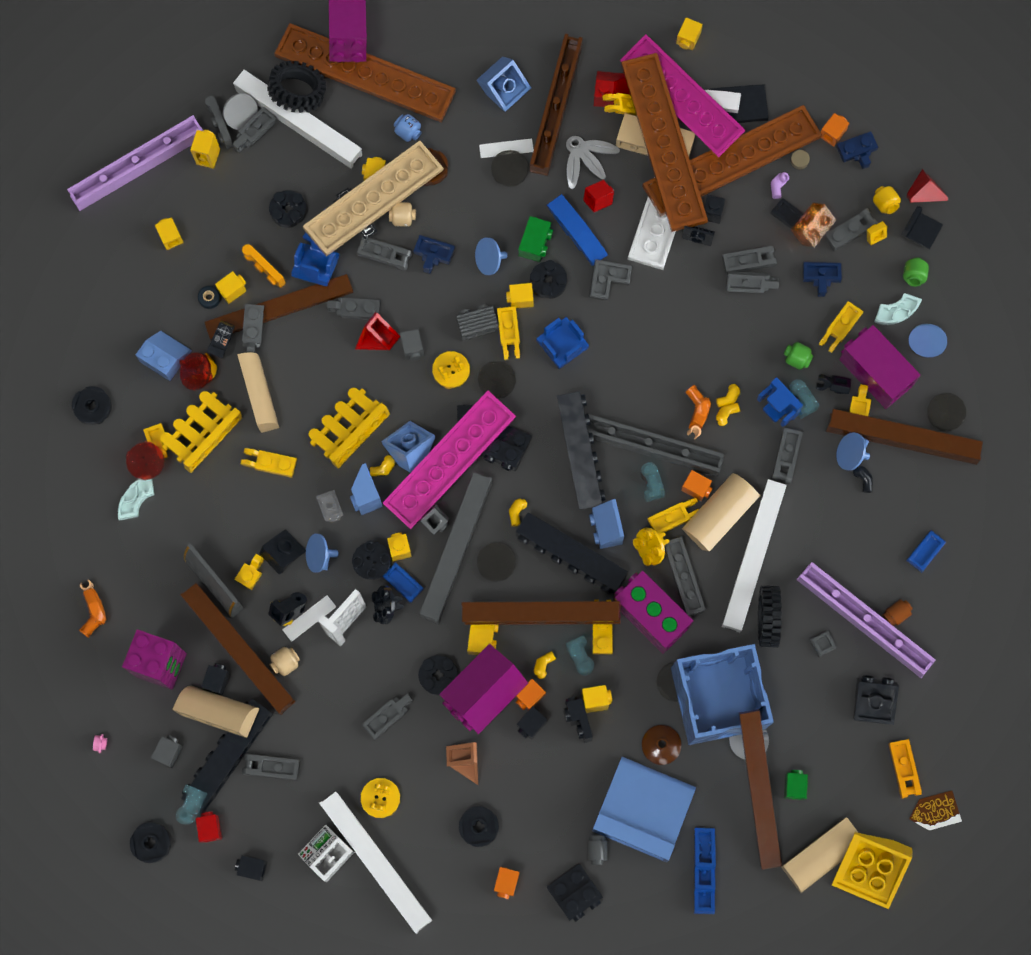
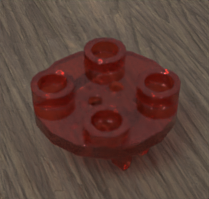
M195 352L186 356L184 360H180V379L187 389L199 390L211 382L213 375L207 355Z
M151 442L139 443L126 454L127 469L132 476L139 480L155 478L164 467L165 459L163 452Z

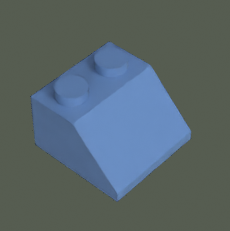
M503 56L477 79L485 94L505 112L531 89V86L514 60Z
M159 331L143 343L135 356L139 362L171 381L192 350L164 332Z
M364 463L351 488L353 495L350 496L355 511L359 510L361 515L383 507L367 465Z
M616 499L593 507L592 514H589L591 526L595 525L596 533H593L595 544H599L600 549L622 545L624 533Z

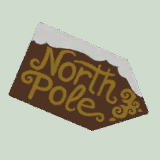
M952 790L919 799L909 818L927 830L962 822Z

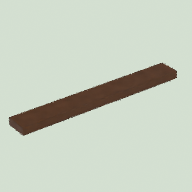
M345 274L330 279L327 287L315 284L256 305H264L263 323L351 294L353 289L348 275ZM245 308L205 321L210 340L212 341L221 320L235 326L233 333L242 331Z
M757 709L739 712L760 866L762 870L781 867L760 711Z

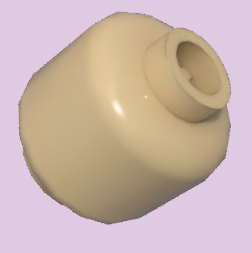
M400 202L389 210V222H392L394 226L409 227L412 224V220H416V209H412V205L409 202Z
M282 647L271 655L272 663L269 666L275 674L279 673L282 676H286L298 668V661L300 659L293 648Z

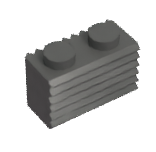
M480 305L477 307V310L470 311L466 309L456 315L462 341L499 331L492 305Z

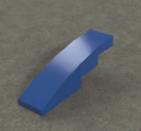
M562 194L546 205L565 234L570 236L591 266L594 265L595 259L602 260L608 255L587 224Z
M695 828L694 914H715V828Z

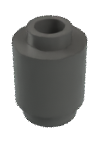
M589 836V841H587V861H591V865H603V861H607V841H605V836Z

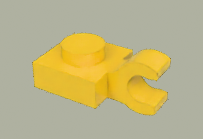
M860 384L857 397H851L850 413L869 416L871 399H866L868 385Z
M162 423L143 429L150 449L156 447L160 459L167 458V452L162 448L163 444L160 440V436L165 433Z
M255 554L250 566L244 563L234 580L252 590L262 575L258 569L265 559Z

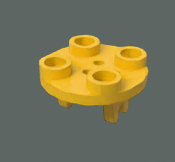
M447 351L435 359L432 373L435 380L444 388H456L465 383L469 378L470 365L462 354L455 351Z
M646 527L639 530L636 538L633 539V545L638 550L644 565L654 566L663 561L665 555L664 546L669 543L668 539H663L666 535L664 532L657 533L652 528Z
M376 778L369 781L361 792L363 809L375 818L391 816L400 804L398 787L386 778Z

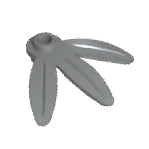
M579 136L570 137L566 142V148L570 152L567 162L569 187L574 189L577 184L580 172V158L594 175L600 179H605L606 175L602 165L591 152L617 154L620 152V149L609 142L601 140L584 141Z

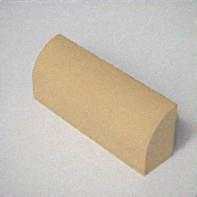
M625 113L617 136L616 146L648 156L637 116ZM680 128L688 156L690 157L695 134L692 131Z
M253 352L237 354L260 432L263 433L279 428L259 355Z
M732 473L686 523L682 530L702 550L710 552L760 497V494L746 480Z
M187 686L179 694L172 710L181 716L247 738L259 708L194 686Z
M846 817L786 862L781 868L799 892L802 893L842 862L854 833H858V831Z

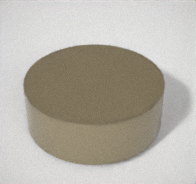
M804 150L795 151L791 157V165L798 170L805 169L810 161L809 154Z

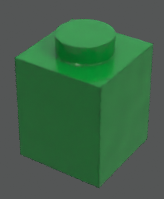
M791 770V773L785 774L784 799H807L808 774H803L802 770Z

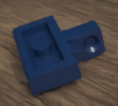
M870 131L840 142L836 148L843 163L854 159V161H859L863 170L870 167L871 161L869 156L871 152L878 149V145Z
M419 235L414 248V254L422 256V261L425 262L423 272L431 274L433 266H438L439 262L450 264L455 246Z
M803 262V282H813V286H818V297H825L827 287H830L831 283H841V263Z

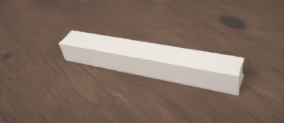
M243 70L233 82L236 92L250 95L256 101L257 106L260 108L265 107L279 121L352 169L355 161L362 156V148L305 110L303 113H299V110L296 109L294 113L291 112L292 108L288 107V110H284V105L277 106V101L273 102L271 100L272 97L268 95V85L246 70Z
M768 479L721 626L723 628L726 627L738 633L742 631L787 486L785 484Z
M334 792L319 804L413 931L418 934L432 919L340 795Z

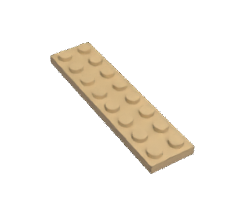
M418 141L303 225V229L327 257L392 209L396 204L403 201L441 173L443 167L424 144Z

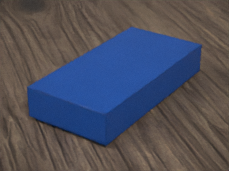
M930 530L906 561L922 573L945 545L946 541Z
M396 562L383 576L410 603L424 590Z

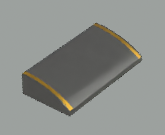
M189 543L183 553L184 561L229 616L234 618L244 608L192 544Z

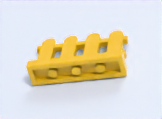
M357 388L349 389L348 396L351 400L347 404L343 401L337 402L335 404V410L337 411L335 417L333 418L330 415L323 416L322 423L325 427L321 431L315 428L311 429L308 434L311 439L310 444L313 447L317 444L325 451L323 455L327 459L329 458L338 469L390 415L384 404L379 403L376 399L372 402L364 395L366 391L363 388L360 390ZM355 404L364 410L361 415L351 409ZM342 417L352 424L348 429L339 423ZM329 431L338 437L334 443L325 436Z
M207 391L201 392L199 395L202 402L201 406L198 408L195 405H189L186 409L189 418L186 421L176 419L173 423L176 432L173 435L165 432L160 436V440L164 444L162 448L165 451L170 449L176 454L178 462L184 461V467L190 473L195 470L242 419L241 412L236 408L231 411L232 406L229 404L223 405L216 399L217 394L215 392L212 394ZM207 407L217 415L213 420L203 412ZM194 421L204 428L200 434L190 426ZM181 435L191 442L188 447H185L177 440Z

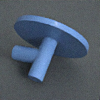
M489 237L483 238L476 246V264L484 275L495 274L500 267L501 259L507 258V252H500V248L494 239Z
M921 324L910 332L909 345L920 356L935 357L946 349L947 336L936 325Z
M855 432L845 435L837 448L836 458L838 465L844 470L851 471L856 469L863 459L868 460L870 454L866 452V447L869 440Z
M313 534L306 546V561L309 569L312 572L318 573L322 570H328L330 557H338V550H329L324 536Z

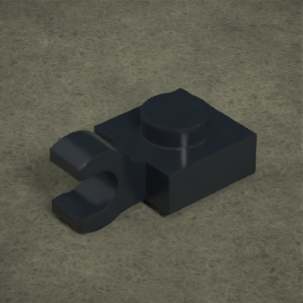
M823 374L819 375L818 380L824 383H817V390L823 391L830 388V391H834L837 394H849L851 379L832 375V378Z

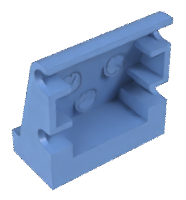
M621 757L592 831L654 858L668 862L696 787Z

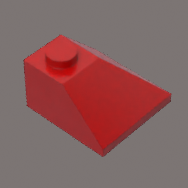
M597 71L594 106L605 107L607 105H614V101H603V95L630 94L624 73Z

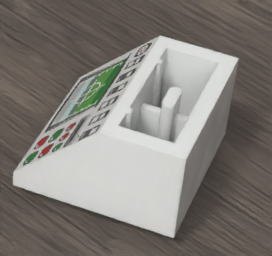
M325 825L298 855L323 881L328 882L355 852Z

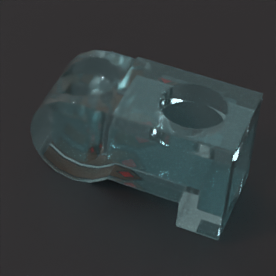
M792 381L788 390L803 404L799 413V417L802 419L815 412L819 404L803 381Z
M651 462L645 463L640 472L641 478L647 486V491H644L645 501L649 502L663 498L665 490L657 466Z
M583 635L566 643V648L579 674L587 676L593 672L594 662L585 652L584 646L587 645V641Z
M186 784L183 792L187 793L183 806L176 812V819L181 824L189 825L195 821L207 793Z

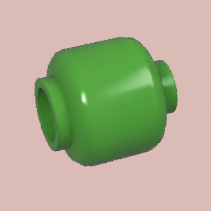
M921 258L908 260L905 263L903 272L905 282L915 287L924 284L928 278V263Z
M795 342L792 346L788 345L783 354L786 356L785 362L798 370L807 368L813 358L811 349L799 342Z

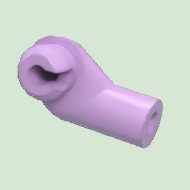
M786 172L779 173L771 181L773 199L782 197L781 187L789 180V175Z

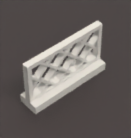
M355 589L329 619L322 615L318 620L325 633L339 646L346 641L342 634L367 607L360 592Z

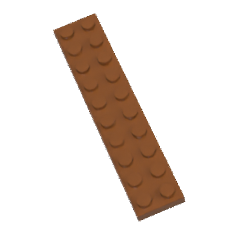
M289 23L274 53L275 57L291 61L292 64H294V61H299L301 66L302 62H304L307 68L311 65L314 67L313 71L318 69L320 71L319 74L438 122H442L456 93V88L367 53L366 62L330 61L329 38Z
M654 53L622 61L623 73L671 232L682 230L684 226L693 227L708 223L658 54Z
M802 105L741 135L720 157L710 150L690 160L700 196L702 197L820 139L822 134L805 106ZM653 178L643 183L642 187L661 217L666 213L656 180Z

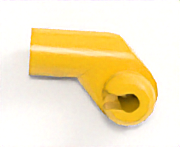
M736 384L729 385L726 396L716 398L718 408L736 402L740 395V388Z
M738 403L720 408L716 415L719 426L727 425V418L730 414L740 412Z
M387 455L380 466L370 467L371 477L388 475L395 466L393 457Z
M552 651L536 660L534 674L537 675V678H545L547 675L545 671L547 664L556 660Z

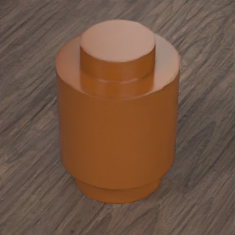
M899 599L887 608L882 616L892 626H898L912 615L911 610L913 608L906 600L902 601Z

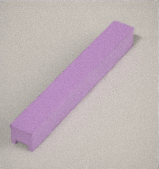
M194 115L68 188L70 197L79 211L83 210L191 146L196 131H203L202 127H200Z
M813 562L797 578V581L920 678L924 676L935 662L932 656Z

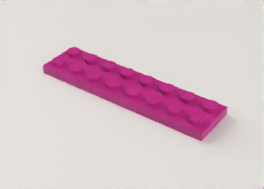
M645 34L620 61L657 53L676 116L714 154L720 157L745 132V129Z
M487 391L386 498L383 504L407 527L412 529L516 416L490 391Z

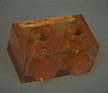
M812 203L791 231L802 245L815 247L825 233L831 229L836 219L825 204Z

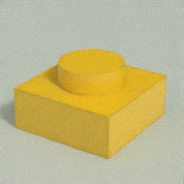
M883 221L867 229V242L870 245L887 238V226Z

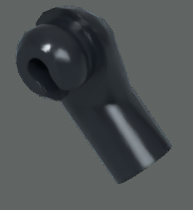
M864 466L857 467L853 470V475L863 480L864 493H872V475Z

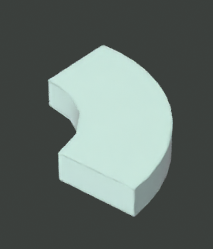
M904 293L902 298L896 303L889 305L880 304L874 323L883 325L900 323L914 314L922 299Z
M151 475L142 477L132 483L121 497L118 506L119 521L139 517V508L142 502L154 495Z

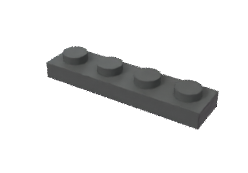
M679 537L669 540V543L664 548L685 613L691 616L705 612L706 609L683 538Z

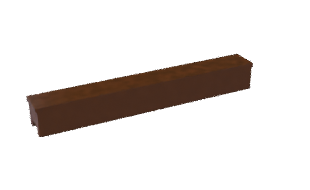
M569 34L564 35L530 162L531 173L548 176L581 53L583 37L578 39L569 37Z
M833 409L832 413H830L828 427L826 428V432L845 436L855 432L871 442L975 465L981 460L983 441Z
M195 583L187 591L181 593L180 595L276 711L283 715V712L295 703L294 699L204 591Z
M620 601L461 603L462 622L465 625L620 624Z

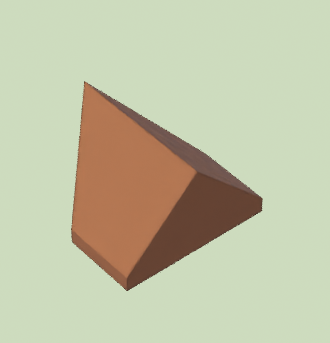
M477 743L446 746L447 766L478 785Z

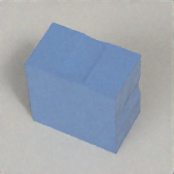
M755 644L727 649L717 654H702L677 659L671 667L688 745L742 735L739 712L759 709L762 730L767 729L774 723L768 696L762 684L761 668Z

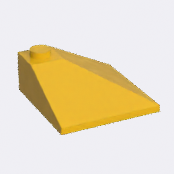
M855 832L834 877L832 886L889 909L911 862L912 848L894 840Z

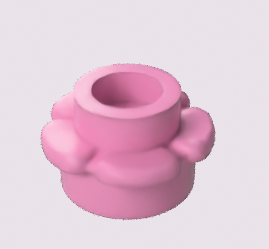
M103 734L95 735L93 742V751L101 753L107 747V738H104Z

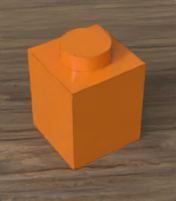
M834 113L821 129V138L834 147L847 131L849 122H847L845 117Z
M691 470L681 491L702 502L704 497H709L713 489L710 487L712 480Z
M531 679L515 697L517 699L516 704L522 710L527 709L529 711L532 706L534 707L546 695V692Z
M503 867L499 868L494 892H498V897L509 899V896L514 897L520 872Z

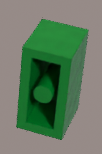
M532 216L529 217L518 249L520 257L540 262L541 258L546 256L548 249L546 243L547 240H551L553 235L551 222Z

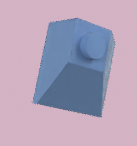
M409 421L385 438L382 444L398 466L411 473L429 454L435 440V435Z

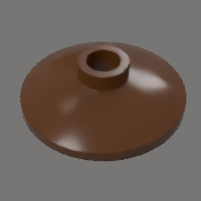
M657 725L645 733L642 739V751L650 762L657 765H666L673 762L679 756L681 739L678 733L671 727ZM664 741L666 743V746L664 748L659 747L658 742Z

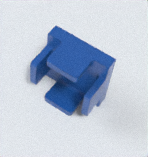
M311 240V245L300 242L294 255V267L291 276L327 287L338 262L339 253L332 252L326 257L313 240Z
M567 317L562 320L557 318L544 328L542 335L536 338V341L558 369L589 348L582 330L574 320L569 321Z
M777 377L757 398L761 402L769 395L767 398L768 404L763 408V411L773 422H777L787 414L780 424L782 427L791 420H794L803 407V404Z

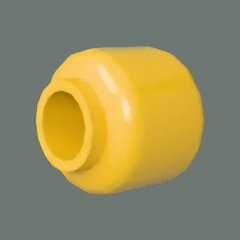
M881 186L875 191L873 202L881 213L892 214L899 209L901 198L893 187Z

